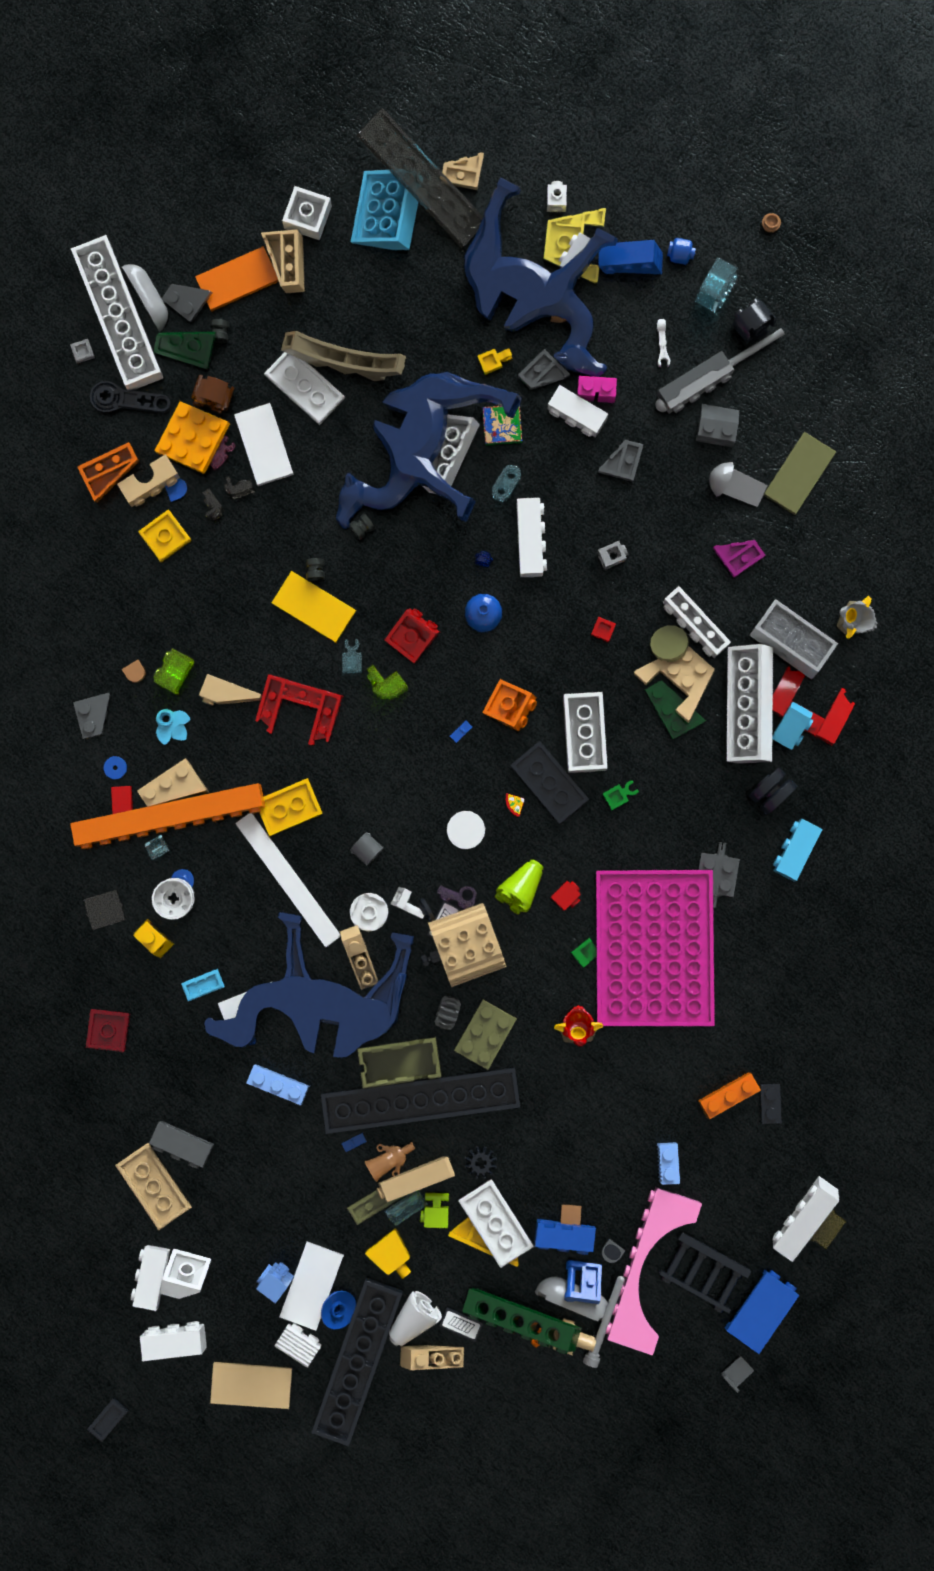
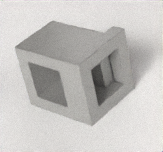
M617 541L599 549L597 555L604 570H607L625 562L628 552L625 545H621L620 541ZM610 554H616L617 558L611 559Z

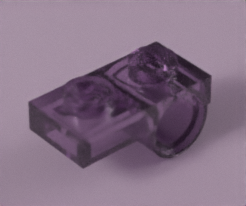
M440 886L437 894H440V899L450 902L452 899L458 902L457 906L464 909L473 907L476 902V891L470 886L463 887L459 893ZM465 890H470L473 893V898L469 901L462 898V893Z

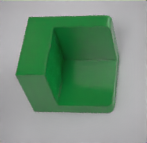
M590 938L571 952L582 968L597 957V948Z

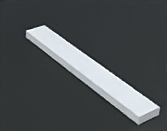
M249 813L235 823L324 946L327 947L340 938L341 935L254 815Z

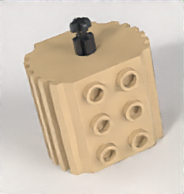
M483 903L428 923L438 950L430 952L429 957L425 954L422 955L423 965L428 966L429 961H432L433 964L442 961L451 987L506 967Z

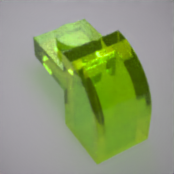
M373 665L367 669L369 673L367 678L372 685L377 684L372 689L376 696L382 699H394L408 690L407 684L397 671L384 680Z

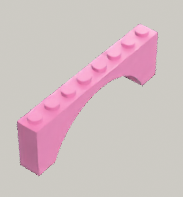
M655 1187L654 1191H650L648 1197L650 1205L643 1212L642 1220L644 1223L642 1228H638L635 1238L638 1242L636 1247L633 1246L629 1258H632L630 1266L626 1265L623 1274V1277H626L613 1311L612 1321L606 1329L607 1340L652 1356L659 1336L649 1325L641 1309L639 1301L641 1268L649 1251L660 1238L677 1227L696 1223L702 1205L699 1201Z

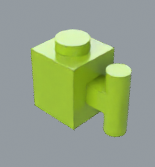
M425 1193V1201H433V1206L425 1205V1210H421V1222H424V1227L448 1228L449 1206H441V1201H449V1193Z

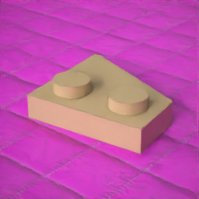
M484 153L444 163L441 184L477 190Z

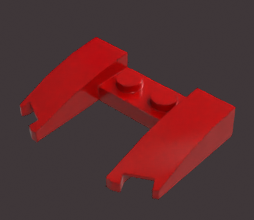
M787 667L773 692V714L783 718L793 702L792 699L805 674L800 671H790V667ZM844 688L840 689L825 719L813 713L811 717L813 720L812 725L808 731L804 729L807 733L831 746L837 740L855 705L854 702L850 704L844 693L846 691Z
M268 674L255 721L258 722L261 719L269 726L266 731L272 734L282 700L286 699L318 709L308 744L314 745V740L326 738V742H329L343 695Z

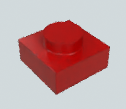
M598 617L591 635L609 642L616 624Z

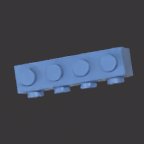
M275 1262L273 1266L269 1264L256 1281L259 1284L256 1289L276 1304L294 1276L288 1272L289 1268L281 1262L279 1264Z

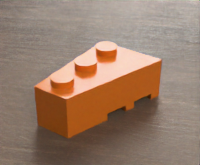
M128 442L78 466V469L94 502L97 503L139 460L131 444Z

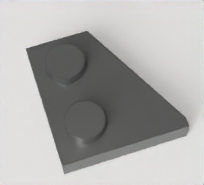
M171 284L161 299L188 321L193 322L213 292Z
M545 349L518 374V378L530 390L566 379L570 376V373Z
M624 440L619 448L599 468L598 473L633 482L643 444Z

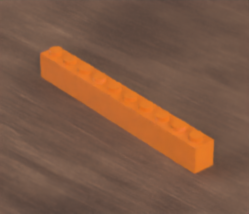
M257 783L70 824L74 845L81 847V849L92 848V844L95 843L107 845L111 844V840L114 839L126 841L130 840V836L133 835L145 837L149 835L148 832L156 831V834L167 832V828L174 827L175 830L186 828V824L193 823L195 826L205 824L204 820L212 819V822L223 820V816L231 815V818L242 816V812L249 811L250 814L261 812V808H265L261 784Z

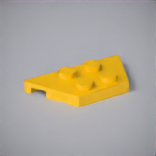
M469 1217L449 1232V1237L493 1256ZM518 1257L509 1262V1264L517 1267Z

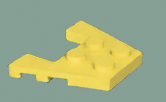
M606 208L548 220L544 260L560 267L561 262H559V259L564 251H569L571 247L569 242L574 234L578 236L579 232L583 234L584 225L604 227ZM590 264L580 277L593 283H598L599 266Z

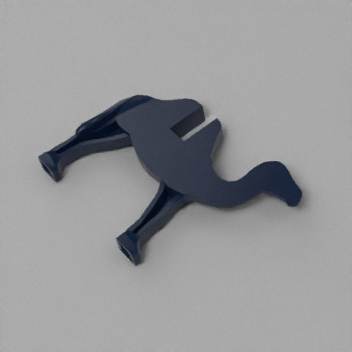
M500 177L497 182V188L493 191L490 202L484 212L478 232L464 255L466 277L475 292L477 309L484 318L491 321L504 294L517 299L504 325V328L511 332H516L542 317H559L567 320L571 325L570 337L560 352L554 354V358L568 371L600 377L606 372L607 366L603 363H598L587 351V346L593 333V318L588 308L576 296L574 287L578 278L587 270L596 254L604 247L616 246L618 240L611 234L597 228L594 236L589 240L584 249L565 266L553 273L526 259L502 257L501 213L507 199L519 195L521 189Z
M449 372L425 375L411 386L388 394L382 403L387 408L406 415L400 429L374 420V431L390 456L391 473L389 481L382 488H374L355 479L352 474L347 473L345 483L339 494V508L336 515L338 524L344 529L349 528L350 520L363 506L378 510L392 509L400 504L418 485L428 487L435 494L455 504L458 518L466 522L475 505V500L452 488L437 473L433 465V461L438 456L445 439L448 409L481 402H491L503 406L507 417L513 418L522 398L514 392H508L507 390L495 388L487 384L471 382Z
M279 912L278 918L286 925L288 933L286 949L287 970L285 977L280 981L257 985L249 989L240 1001L235 1018L218 1021L208 1018L204 1023L206 1032L209 1035L220 1038L236 1047L256 1044L254 1036L258 1013L263 1008L272 1007L282 1011L292 1019L304 1048L311 1053L316 1051L321 1022L339 1025L333 1057H347L365 1042L387 1033L397 1022L401 994L406 980L407 963L414 936L391 932L390 938L394 941L397 948L394 962L384 977L363 998L343 985L321 979L311 980L305 968L300 942L302 916Z

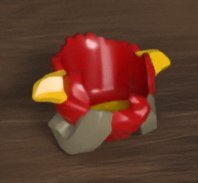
M578 1005L573 1007V1010H570L564 1017L563 1023L555 1025L554 1029L559 1030L564 1042L584 1046L586 1042L593 1041L595 1032L602 1028L603 1024L594 1022L592 1016L582 1006Z

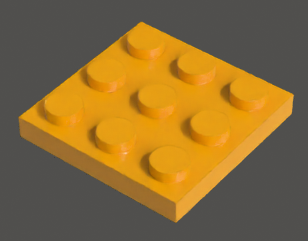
M180 401L155 452L162 456L166 454L169 459L205 474L230 423Z

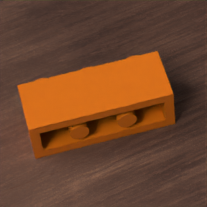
M748 1072L703 1097L698 1102L707 1118L711 1119L761 1090L753 1075Z

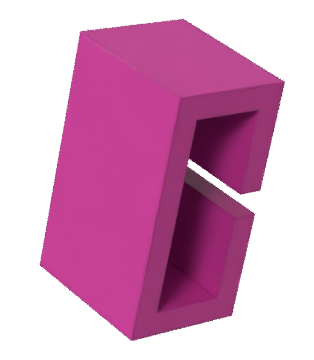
M579 376L577 396L586 401L594 402L595 393H599L598 402L614 403L617 378Z

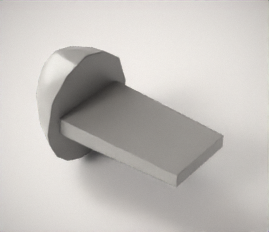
M733 462L720 464L711 471L709 482L716 497L723 493L758 507L767 488L766 484L733 469Z

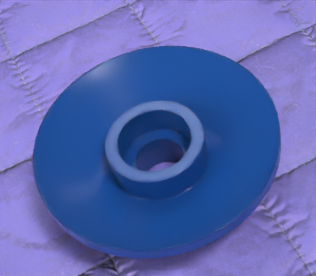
M337 1291L324 1301L321 1308V1319L328 1328L341 1329L351 1322L356 1307V1300L353 1295L346 1291Z

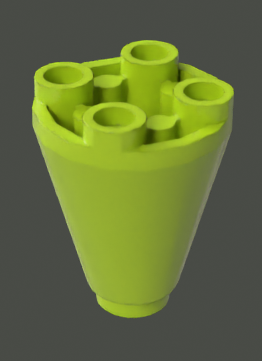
M531 859L530 862L525 863L497 888L495 898L502 903L508 904L510 910L516 914L528 912L542 876L543 866Z

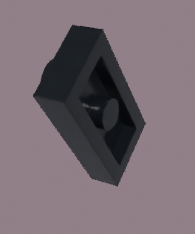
M760 1084L761 1124L782 1123L780 1084Z

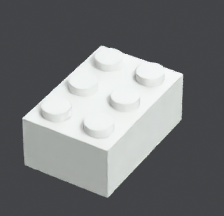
M198 1321L189 1322L186 1326L179 1327V1324L167 1325L168 1328L160 1329V1326L148 1327V1330L140 1336L142 1361L200 1355L207 1348L204 1324H199Z

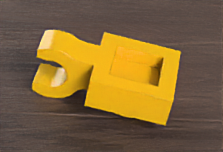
M492 349L478 355L484 374L486 375L502 368L501 362L511 360L512 354L510 349L500 353Z

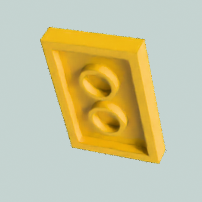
M308 778L264 796L265 808H261V812H259L269 836L323 814Z

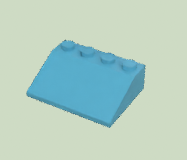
M412 169L364 171L351 243L390 250H409L423 178Z

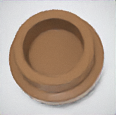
M774 213L765 215L762 220V226L768 232L777 231L781 225L779 216Z

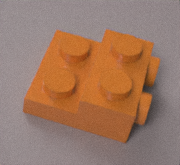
M500 679L482 713L519 731L520 728H524L527 725V715L529 711L535 709L537 704L536 697L532 693Z

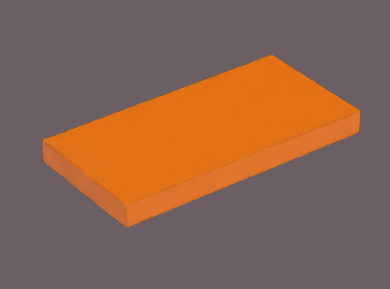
M264 246L195 276L200 289L213 292L207 300L211 312L279 282Z

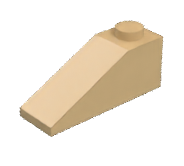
M207 674L199 694L203 698L202 702L212 706L214 703L220 705L260 701L262 695L209 674Z

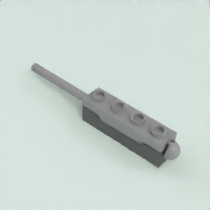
M780 328L729 360L721 351L658 390L657 397L659 399H657L655 404L657 410L660 412L667 411L669 414L673 411L675 413L679 412L685 407L684 404L687 402H695L703 392L709 393L716 388V384L720 382L725 383L730 380L734 371V365L785 335L784 331Z

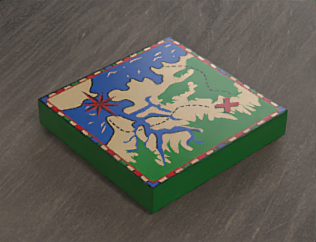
M520 405L513 418L507 417L503 406L482 407L485 445L523 443Z

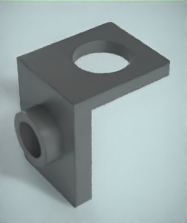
M739 1356L721 1374L738 1393L739 1389L737 1387L754 1370Z

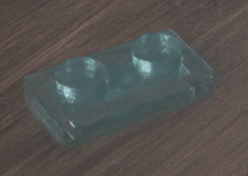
M417 1190L408 1194L396 1204H393L385 1210V1213L392 1223L397 1226L428 1205V1203Z

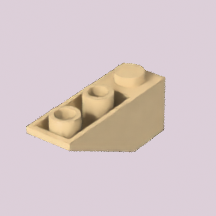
M356 925L340 931L343 945L361 990L374 986L379 981L359 926Z
M401 1346L400 1366L406 1369L425 1370L463 1367L464 1347Z

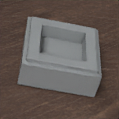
M89 339L70 344L77 364L95 358Z

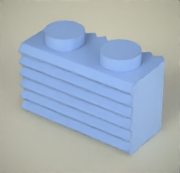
M675 1142L658 1143L656 1146H658L659 1182L662 1185L680 1184L678 1144Z

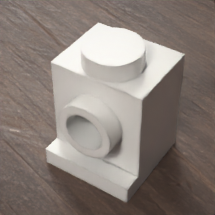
M553 181L551 185L548 184L547 212H566L567 185H563L561 181Z

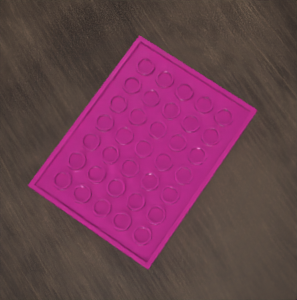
M713 870L596 871L597 1023H601L603 1026H715Z

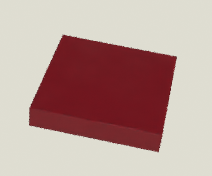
M91 1009L86 1048L125 1052L130 1013Z

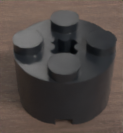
M756 298L745 310L740 309L735 313L734 317L736 319L733 322V327L743 340L749 344V341L754 343L769 332L767 328L770 325L773 327L777 319L766 305Z

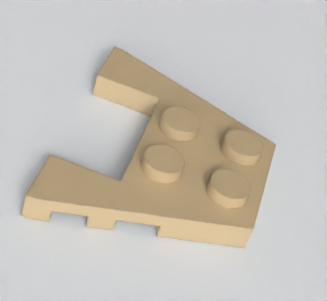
M688 647L686 654L679 660L667 662L657 659L637 669L634 675L646 686L660 672L688 696L676 709V713L689 723L715 669Z

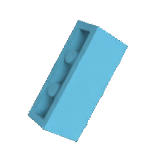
M800 819L798 822L795 821L790 829V832H792L790 839L786 838L781 847L784 849L782 855H778L773 863V866H775L773 871L792 881H797L822 829L804 819Z

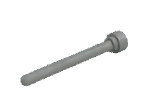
M618 1276L595 1338L594 1351H589L585 1354L583 1363L590 1367L597 1368L599 1365L600 1355L598 1353L625 1281L623 1276Z

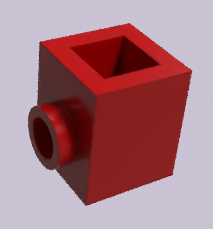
M566 881L550 898L565 911L569 906L573 908L580 901L578 898L581 895L578 892L580 888L573 881L571 883Z

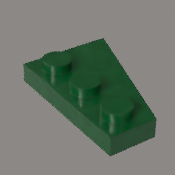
M216 332L158 333L154 353L208 369Z

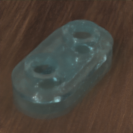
M506 466L492 488V494L496 500L505 501L512 494L521 478V472L517 466ZM513 473L515 477L510 479L508 474ZM503 489L505 493L500 495L498 490Z

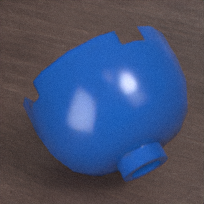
M478 594L472 597L465 607L467 624L478 632H489L495 629L502 619V607L499 601L489 594Z

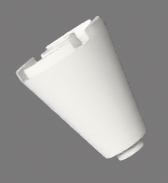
M419 1291L412 1292L389 1331V1339L394 1345H405L442 1319L437 1306L433 1308L430 1305L432 1301Z

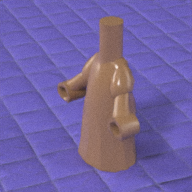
M412 1142L403 1148L395 1145L389 1147L378 1144L377 1150L379 1152L386 1151V1153L365 1161V1164L376 1182L395 1167V1170L392 1172L394 1177L395 1172L398 1175L400 1174L401 1166H403L406 1160V1154L416 1148Z

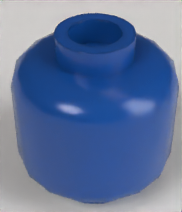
M675 238L673 242L670 241L667 256L670 257V261L673 263L686 265L689 259H694L696 248H692V241Z

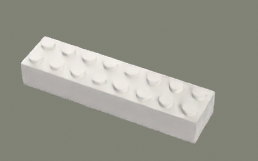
M105 235L71 248L127 390H135L163 379L107 236Z

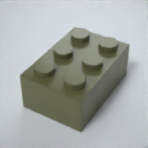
M482 1000L454 1051L488 1070L517 1018Z

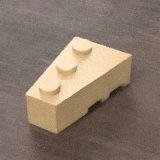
M298 229L261 233L282 289L286 293L304 292L303 236Z
M187 759L182 760L137 790L147 807L209 793Z

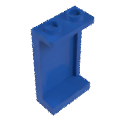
M772 1270L770 1272L763 1271L762 1278L731 1323L728 1322L724 1327L727 1332L758 1354H760L799 1297V1294L795 1292L797 1288L789 1282H786V1284L782 1283L779 1280L780 1276Z

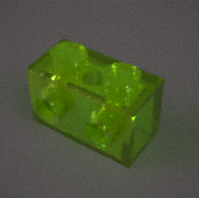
M172 648L170 652L167 651L163 658L164 664L161 669L158 668L153 678H155L154 682L157 685L177 695L195 661Z

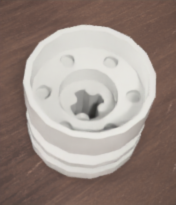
M169 878L160 882L152 894V905L155 911L161 917L167 919H178L185 916L192 909L195 901L191 885L180 878ZM173 893H176V897H179V900L175 901V903H172V899H169V896H172Z

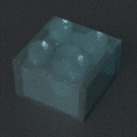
M717 257L699 289L695 302L714 312L718 307L722 308L728 293L731 292L738 277L736 275L737 267Z

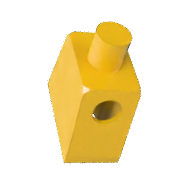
M148 919L133 935L153 955L159 958L174 945Z
M396 1228L365 1252L387 1275L396 1271L401 1279H403L411 1272L405 1264L410 1259V1254Z

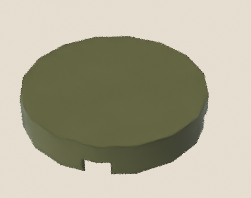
M667 625L661 627L653 634L650 646L657 659L673 662L686 654L689 641L682 628Z

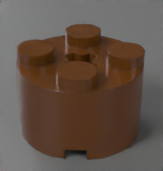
M199 375L191 396L192 400H194L193 405L201 408L204 406L209 407L212 412L217 414L227 411L234 387L228 388V383L211 376H208L207 379H202L203 375Z

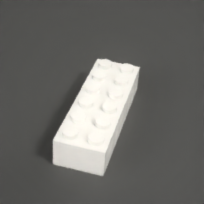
M763 644L728 647L727 761L733 763L772 762L773 647Z

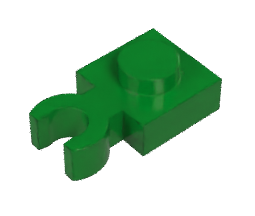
M633 781L627 782L623 789L619 784L602 794L611 811L628 802L629 800L626 796H634L639 792L638 789L633 792L629 790V786L634 783Z

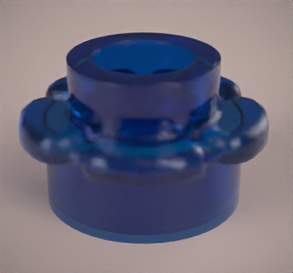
M480 551V553L475 554V563L480 566L489 567L490 563L493 562V558L490 557V553Z

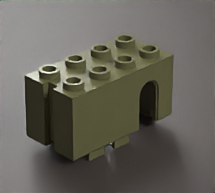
M436 1037L358 1049L359 1064H364L365 1070L361 1072L363 1088L412 1082L425 1078H439L442 1076Z

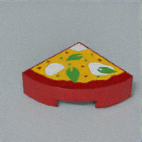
M506 793V805L509 811L516 817H519L525 799Z

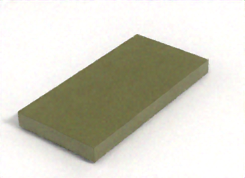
M804 432L765 491L764 496L796 515L836 451Z

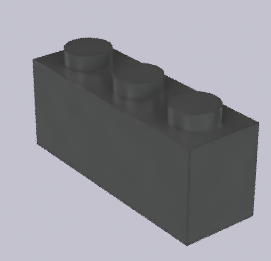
M163 1121L158 1122L149 1144L153 1145L152 1149L161 1153L167 1151L171 1153L170 1157L179 1161L181 1159L189 1161L188 1165L199 1169V1166H205L214 1144Z

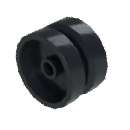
M780 767L764 777L748 795L754 803L759 802L764 797L767 798L760 807L766 815L771 813L798 787L791 779L785 781L781 786L779 785L786 775Z

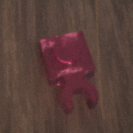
M227 436L223 437L209 464L214 470L228 458L226 452L232 451L235 448L234 443L230 446L225 445V442L228 440Z

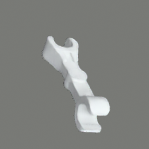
M659 319L657 331L659 332L660 354L657 364L658 367H661V360L665 359L667 367H669L670 358L666 351L667 342L665 339L666 322L665 319Z

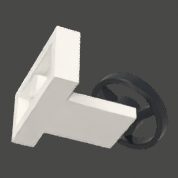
M398 887L391 905L419 918H427L429 922L435 921L432 911L423 898L419 899V908L407 903L411 891Z

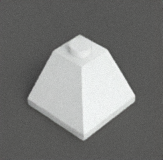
M173 1249L162 1279L160 1294L180 1299L199 1293L211 1259Z

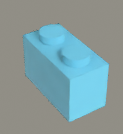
M792 702L774 731L772 739L792 750L794 745L798 746L804 736L801 734L804 729L808 731L812 725L813 720L811 717L813 713Z

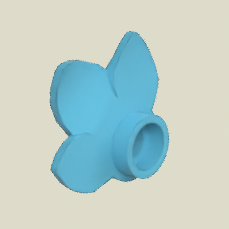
M168 709L158 712L156 716L158 723L156 734L162 744L166 745L171 737L181 741L187 739V730L184 724L190 721V717L185 712L180 710L172 712ZM164 716H169L168 722H163Z

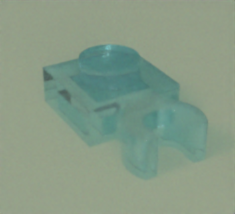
M358 639L355 640L356 644L354 647H350L348 640H345V647L348 653H342L343 673H362V653H356V650L359 648Z

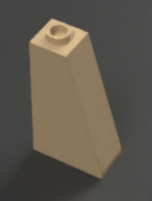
M442 1156L379 1182L377 1192L380 1199L389 1202L455 1176L449 1158Z

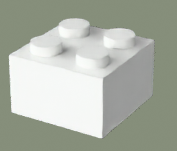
M295 186L282 220L284 229H298L300 234L320 240L332 207L331 199Z

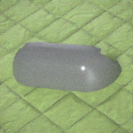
M133 264L122 266L126 276L160 332L165 328L169 313L166 305L144 269Z
M560 1277L546 1278L537 1286L535 1294L545 1297L546 1300L595 1321H602L608 1302L602 1295L599 1304L578 1301L567 1302L564 1300L565 1292H567V1280ZM575 1284L574 1292L580 1293L579 1285Z

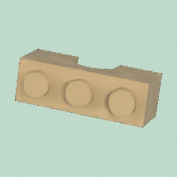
M166 454L150 464L154 472L150 482L141 483L132 474L117 484L131 507L143 504L146 498L158 495L165 486L170 487L177 483V479L180 477Z

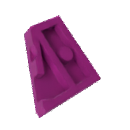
M755 540L713 547V550L733 578L766 556Z

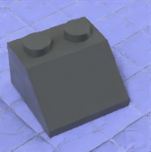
M702 404L696 441L733 447L739 424V410Z

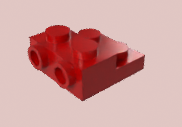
M415 608L413 610L407 609L385 638L386 642L413 663L417 662L439 633L437 630L438 626L430 620L428 622L422 618L423 614Z

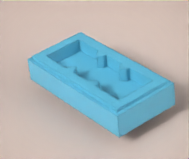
M218 969L181 983L188 1001L225 987Z

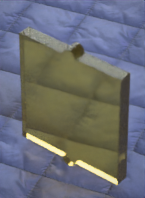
M832 1210L811 1237V1241H816L827 1249L846 1221L835 1214V1210Z

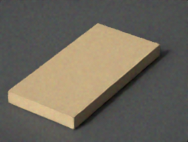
M149 1142L115 1165L158 1230L192 1208Z
M214 1362L210 1403L289 1409L292 1368Z

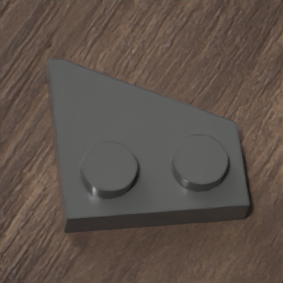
M110 693L73 702L84 740L103 735L104 722L108 712L107 707L111 698Z

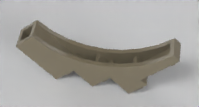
M298 331L286 332L281 351L315 367L329 366L344 374L357 373L372 381L385 380L386 376L401 375L406 356L402 354H377L336 346L309 337Z

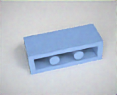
M257 1064L253 1066L247 1080L249 1085L299 1105L303 1104L310 1087Z

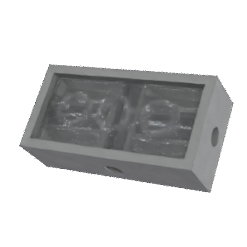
M776 599L750 634L759 643L773 647V652L810 679H813L838 645L836 641Z

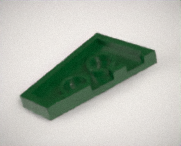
M662 680L644 690L672 740L706 722L696 711H694L689 723L676 713V709L684 700Z

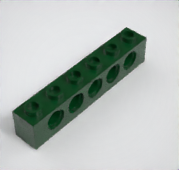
M469 1289L462 1311L469 1314L468 1317L471 1319L485 1320V1324L489 1326H501L503 1331L514 1334V1332L521 1334L520 1337L529 1341L532 1339L538 1340V1344L541 1346L549 1347L551 1345L556 1347L555 1351L562 1354L575 1351L582 1329L479 1289ZM485 1304H487L489 1307L487 1313H485L484 1311ZM503 1310L506 1313L505 1320H503L501 1317V1313ZM520 1317H522L524 1321L522 1327L519 1325L518 1322ZM538 1323L541 1326L540 1333L536 1331V1325ZM555 1330L559 1333L558 1340L554 1338Z

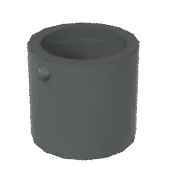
M366 832L353 845L350 851L368 866L384 848L370 833Z

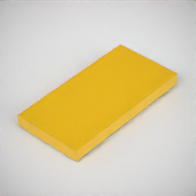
M293 571L290 572L271 602L279 609L337 643L356 613L355 609Z

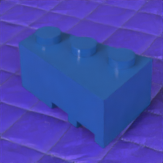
M655 240L620 242L616 246H607L599 251L598 266L606 274H662L663 252Z
M537 1219L534 1244L539 1249L549 1250V1248H553L561 1252L576 1250L578 1254L588 1255V1252H593L596 1227L582 1224L569 1225L558 1221Z

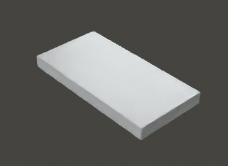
M286 352L264 373L272 383L319 425L345 399V396L310 364Z
M268 403L234 414L257 486L294 475L271 404Z
M492 1179L458 1200L500 1268L534 1247Z
M307 1241L280 1318L316 1331L321 1319L322 1305L329 1297L344 1255Z

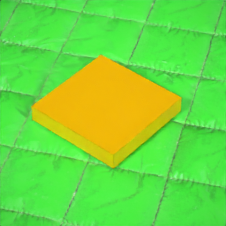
M169 509L138 531L160 562L166 560L191 541Z

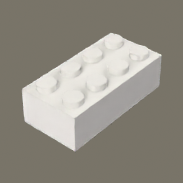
M602 692L564 694L563 707L568 773L606 771L607 754Z

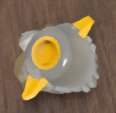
M869 596L863 601H849L846 606L841 608L837 627L844 634L847 633L846 638H851L854 633H865L871 630L874 631V628H877L874 610L869 606L871 603Z

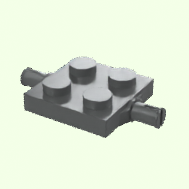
M719 842L717 853H701L699 870H713V908H716L718 897H734L740 859L725 855L727 843H723L721 850L722 842Z

